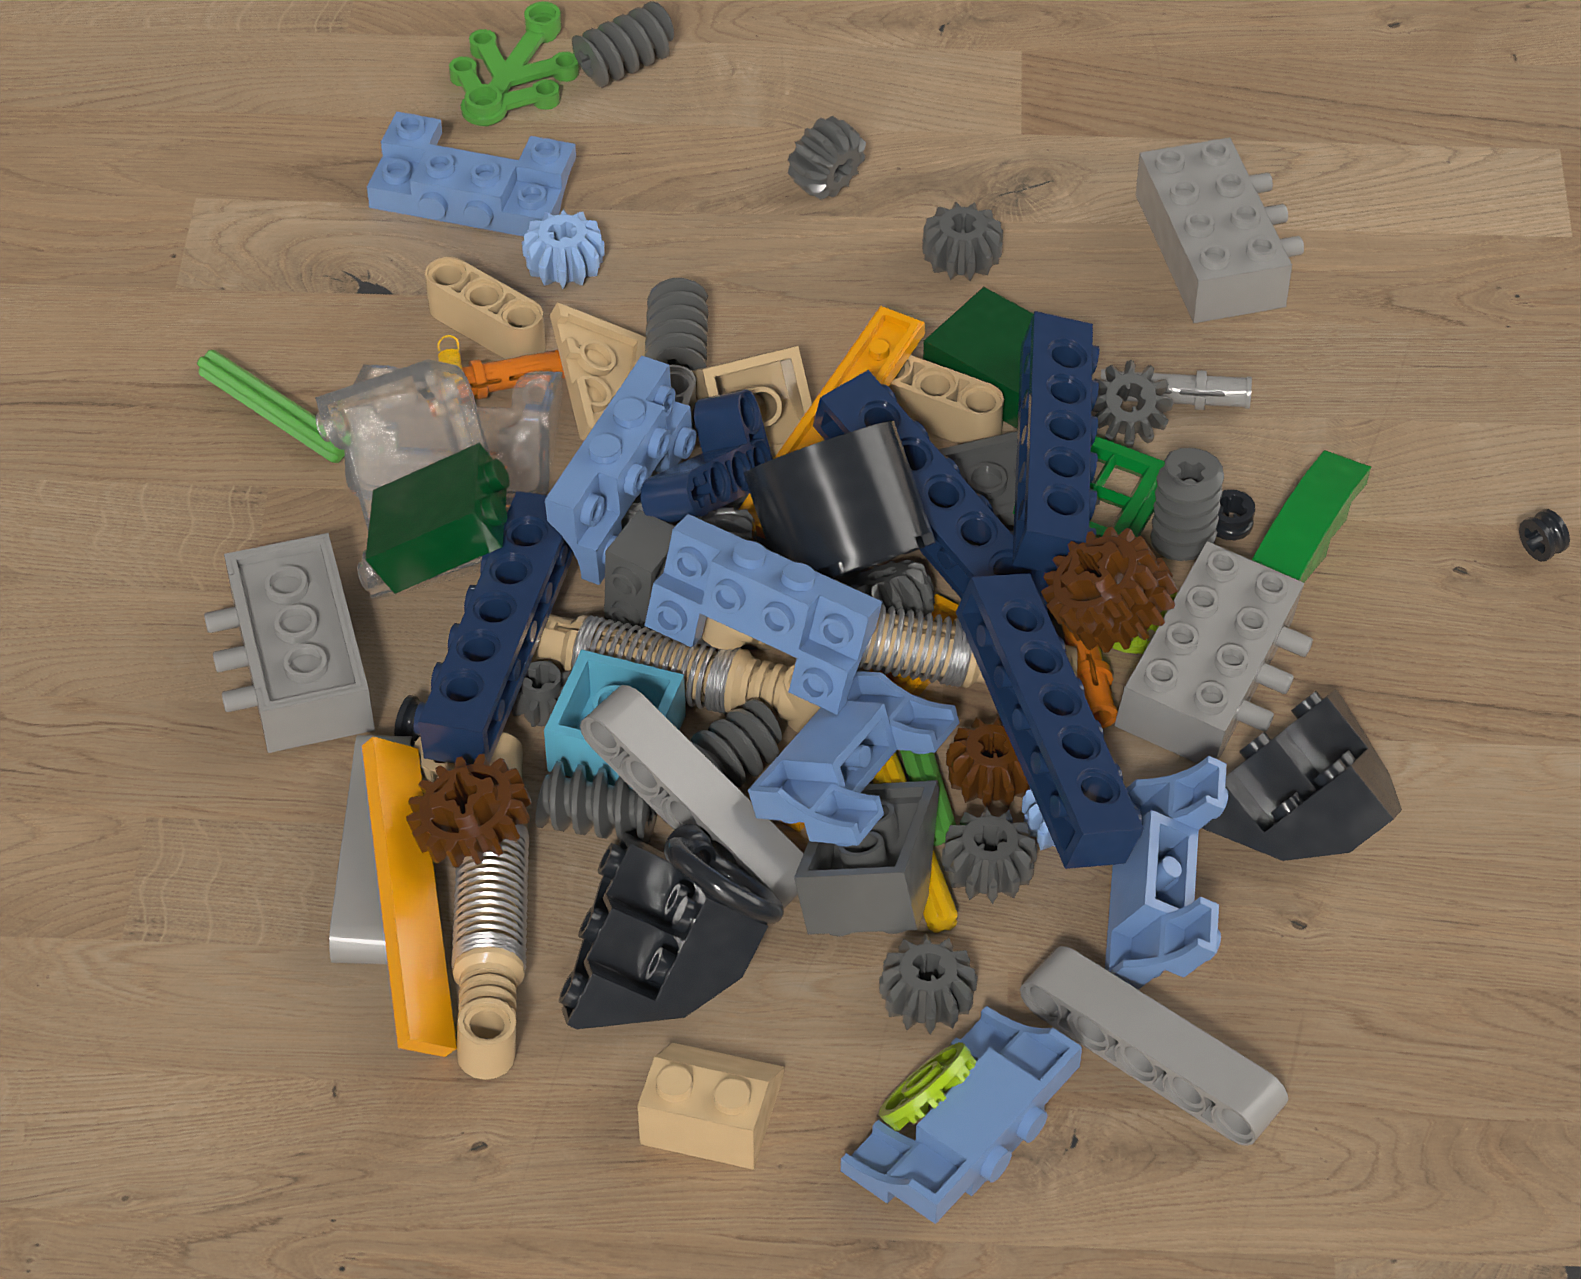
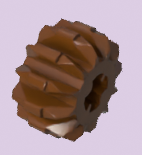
M999 715L992 724L986 725L976 717L973 725H971V729L958 728L957 734L954 736V743H950L949 749L946 752V765L949 771L948 780L951 783V789L962 790L961 794L964 797L965 803L977 798L982 799L985 808L986 806L989 808L993 801H1000L1009 808L1012 801H1014V796H1025L1026 790H1030V786Z

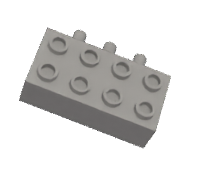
M1230 137L1140 152L1136 197L1193 323L1286 307L1292 263L1289 257L1302 255L1304 252V243L1300 236L1279 239L1273 225L1288 221L1287 207L1284 204L1263 206L1258 193L1272 190V177L1269 173L1248 175Z
M329 533L224 554L234 607L204 613L208 633L239 627L243 646L213 652L215 668L217 672L248 667L252 682L251 686L222 692L225 711L232 712L257 706L268 753L375 731L369 688Z
M1207 541L1174 599V609L1167 611L1163 618L1165 620L1164 625L1158 627L1128 680L1114 726L1196 763H1200L1208 756L1219 760L1239 721L1266 732L1271 725L1274 713L1251 703L1250 700L1259 684L1284 695L1289 691L1294 676L1270 665L1279 647L1301 657H1306L1312 646L1313 639L1289 628L1305 583Z

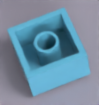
M581 649L544 728L547 771H552L556 761H562L565 776L572 777L577 765L581 764L585 765L587 781L593 782L599 768H605L608 785L614 786L619 775L585 741L580 727L582 720L621 685H627L643 694L680 730L686 717L684 674Z

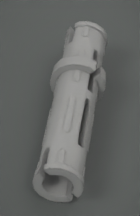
M1102 369V370H1101V379L1107 381L1106 375H1105V370H1106V369ZM1197 370V375L1153 373L1150 381L1152 383L1157 380L1166 379L1169 384L1168 389L1161 396L1173 399V404L1195 405L1194 410H1205V405L1245 407V409H1250L1252 377L1207 376V371ZM1128 396L1127 401L1138 402L1134 397Z

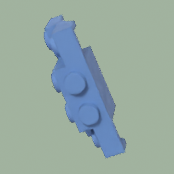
M396 112L381 140L383 156L367 185L369 208L524 237V234L529 230L530 221H542L544 212L554 216L559 215L567 180L576 159V145L530 136L519 160L438 146V141L442 135L441 119Z
M642 355L545 498L547 521L563 536L571 547L580 567L581 578L598 585L605 578V551L622 531L621 520L636 497L641 493L643 482L651 476L653 471L661 473L678 465L681 458L687 459L692 453L696 442V431L692 429L691 406L675 401V389L671 388L669 364Z
M687 514L672 530L664 573L653 583L644 626L692 648L702 638L704 625L708 617L796 657L789 693L837 715L847 703L859 663L876 629L883 602L824 576L806 564L793 562L765 549L757 542L742 539Z
M856 671L847 703L843 709L836 715L820 708L748 789L756 818L781 820L788 824L803 822L811 842L833 843L841 847L858 846L884 815L880 797L862 794L861 792L896 750L912 751L915 754L935 753L960 723L955 705L935 703L912 695L893 683L881 672Z
M1211 756L1206 757L1195 766L1173 775L1150 779H1136L1126 788L1133 805L1141 813L1144 830L1125 864H1115L1112 867L1105 969L1138 990L1153 978L1160 976L1164 970L1183 978L1205 961L1211 960L1217 953L1221 942V932L1218 929L1219 904L1203 897L1195 900L1199 829L1212 819L1218 818L1224 811L1228 801V790L1225 788L1227 763Z
M986 1005L981 1011V1019L961 1040L956 1037L951 1042V1045L963 1042L971 1051V1055L977 1061L975 1067L970 1070V1075L965 1078L966 1080L963 1083L952 1087L945 1094L946 1100L940 1102L939 1106L935 1109L932 1108L916 1125V1140L902 1135L877 1120L873 1125L872 1134L851 1156L846 1153L841 1158V1172L888 1204L896 1196L936 1224L965 1192L973 1196L986 1180L991 1183L995 1182L1006 1170L1011 1160L1012 1152L1023 1140L1029 1143L1037 1137L1044 1127L1048 1116L1047 1112L1044 1111L1045 1104L1080 1067L1081 1045L1055 1028L1026 1026L999 1014Z

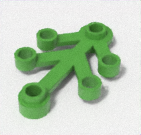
M536 2L526 8L524 12L526 33L506 61L497 47L494 32L480 29L471 33L469 36L470 53L473 57L483 60L493 79L489 84H482L477 77L476 62L470 57H457L450 62L451 82L456 86L462 87L465 91V98L461 102V113L466 121L478 126H490L501 121L505 117L507 110L529 104H534L535 107L542 110H549L558 106L560 103L559 85L553 80H539L532 87L508 92L512 86L553 76L561 82H569L579 76V64L574 53L560 52L552 58L527 64L542 43L553 41L560 32L561 14L558 6L550 2Z

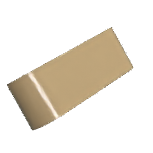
M455 257L438 258L430 262L426 267L425 280L430 314L435 319L504 359L545 352L543 310L537 302Z
M910 355L889 386L901 408L912 420L918 421L927 433L957 444L1002 435L1003 393L999 388L990 383Z

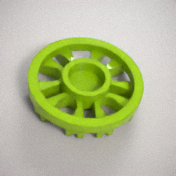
M959 1042L945 1048L930 1058L890 1094L881 1106L878 1113L879 1116L895 1131H900L909 1121L913 1124L926 1115L929 1104L935 1109L939 1106L940 1102L947 1099L943 1094L946 1090L963 1083L966 1080L965 1078L970 1075V1070L975 1067L977 1062L971 1055V1051L963 1042Z

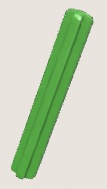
M208 350L205 356H200L198 359L199 375L330 462L339 463L343 457L348 456L350 453V440L347 436L216 350Z

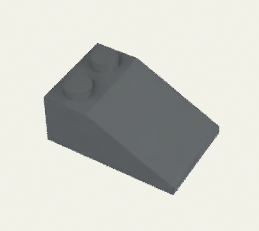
M937 780L868 784L861 793L879 796L884 815L858 846L841 847L833 843L808 842L794 876L808 935L830 934L832 936H845L856 932L879 931L888 934H898L907 930L918 929L929 895L939 798Z

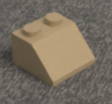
M798 346L782 348L692 370L696 378L697 401L702 398L742 389H748L753 393L759 405L772 456L777 455L812 405Z
M672 1042L654 1057L637 1105L640 1145L754 1170L782 1083L784 1067Z

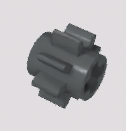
M550 660L548 662L536 661L530 663L512 707L513 716L524 714L525 719L531 723V727L546 726L571 672L560 673L557 666Z

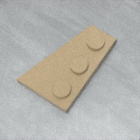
M557 302L550 313V318L580 439L585 440L641 355H645L646 337Z

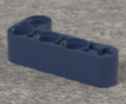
M742 389L702 398L696 402L694 421L702 453L643 482L641 487V504L645 515L656 517L666 523L681 521L687 514L701 517L707 515L709 511H715L750 493L743 473L773 460L759 405L750 390Z

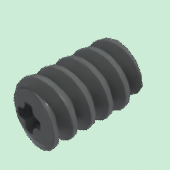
M650 1L644 4L643 8L637 7L629 11L628 15H619L612 22L606 21L600 24L597 29L591 28L583 32L582 36L576 35L572 37V48L575 58L585 74L597 86L602 88L608 85L609 76L617 81L623 78L624 69L632 74L639 70V62L647 67L654 63V55L661 60L668 57L670 52L668 42L673 41L674 28L666 10L659 3Z
M669 278L659 282L651 289L647 298L645 357L669 365H680L691 371L706 367L708 305L706 301L708 294L701 285L686 278Z
M1180 448L1169 452L1165 459V466L1160 469L1157 475L1156 501L1153 506L1154 516L1152 519L1153 529L1150 539L1152 547L1158 554L1171 560L1188 561L1198 558L1207 541L1212 544L1215 543L1224 472L1223 466L1217 457L1209 452L1197 448Z
M749 699L742 706V709L730 711L725 720L720 719L712 722L708 731L701 730L696 732L691 738V743L736 787H741L746 782L744 769L752 776H759L763 772L762 760L770 765L778 757L780 752L777 745L782 740V733L772 711L762 702L756 699Z
M556 761L550 775L545 776L541 785L535 822L538 828H543L551 818L554 830L564 832L572 821L575 833L580 835H586L594 824L597 837L607 839L615 828L619 841L624 832L634 836L637 831L638 839L648 844L654 831L656 812L620 776H618L614 786L608 785L605 768H599L593 782H588L585 765L578 764L570 779L565 778L563 762Z

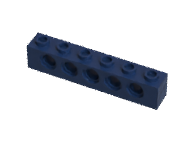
M1034 311L1023 339L1020 353L1012 566L1048 573L1057 570V566L1053 562L1055 556L1066 557L1070 552L1068 544L1071 541L1078 545L1082 542L1085 543L1086 535L1090 531H1093L1096 536V529L1089 527V521L1093 517L1097 501V491L1091 490L1090 484L1095 476L1098 461L1097 453L1091 452V447L1097 434L1098 417L1091 416V411L1096 404L1099 390V382L1092 380L1099 359V346L1093 345L1092 323Z
M867 370L820 397L813 427L824 440L889 421L895 422L910 468L914 470L912 474L936 543L920 549V552L961 599L971 577L1030 574L1039 595L1042 596L1041 591L1048 587L1043 578L1045 572L1012 566L1014 532L1009 531L996 517L989 501L983 495L976 494L962 478L956 463L949 457H944L929 440L925 428L918 421L912 420L901 408L893 391L887 385L880 384L874 375ZM934 504H940V505H943V506L946 507V508H941V507H938V506H936V505H934ZM966 541L975 542V543L978 544L979 546L971 545V544L967 543ZM1047 608L1048 615L1050 617V620L1052 621L1054 616Z
M516 491L507 511V521L504 523L503 547L482 556L480 578L477 585H470L467 590L464 602L465 613L461 622L454 623L451 627L448 637V652L444 662H437L433 669L431 692L427 702H420L415 712L414 733L421 737L424 759L455 764L456 758L462 756L466 764L471 765L479 754H485L490 764L574 556L571 547L563 536L547 521L545 507L547 495Z
M1030 574L971 577L956 610V615L963 631L966 633L969 646L1064 868L1125 864L1144 830L1142 816L1139 809L1133 805L1123 783L1120 766L1114 762L1104 740L1102 726L1092 714L1085 698L1082 681L1075 676L1066 655L1064 641L1057 635L1048 615L1044 597L1039 595Z

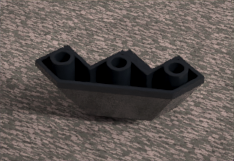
M1336 689L1325 698H1322L1315 691L1291 710L1297 720L1273 739H1270L1264 731L1239 751L1245 761L1226 775L1225 788L1228 790L1226 807L1218 818L1209 821L1202 829L1281 861L1350 853L1394 820L1400 813L1402 808L1391 776L1343 697Z
M624 832L618 845L611 843L607 847L598 867V874L602 875L593 906L585 915L579 930L578 937L582 939L576 963L573 971L566 979L559 996V1003L563 1004L561 1010L568 1026L578 1030L685 1018L743 978L768 928L767 924L751 919L718 901L677 871L666 859L663 852Z

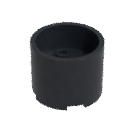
M894 421L872 425L827 439L760 464L743 473L769 550L793 562L806 564L814 571L833 580L936 543Z

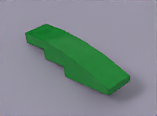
M1324 450L1287 499L1252 561L1305 583L1325 559L1330 540L1346 522L1352 501L1367 485L1371 466Z

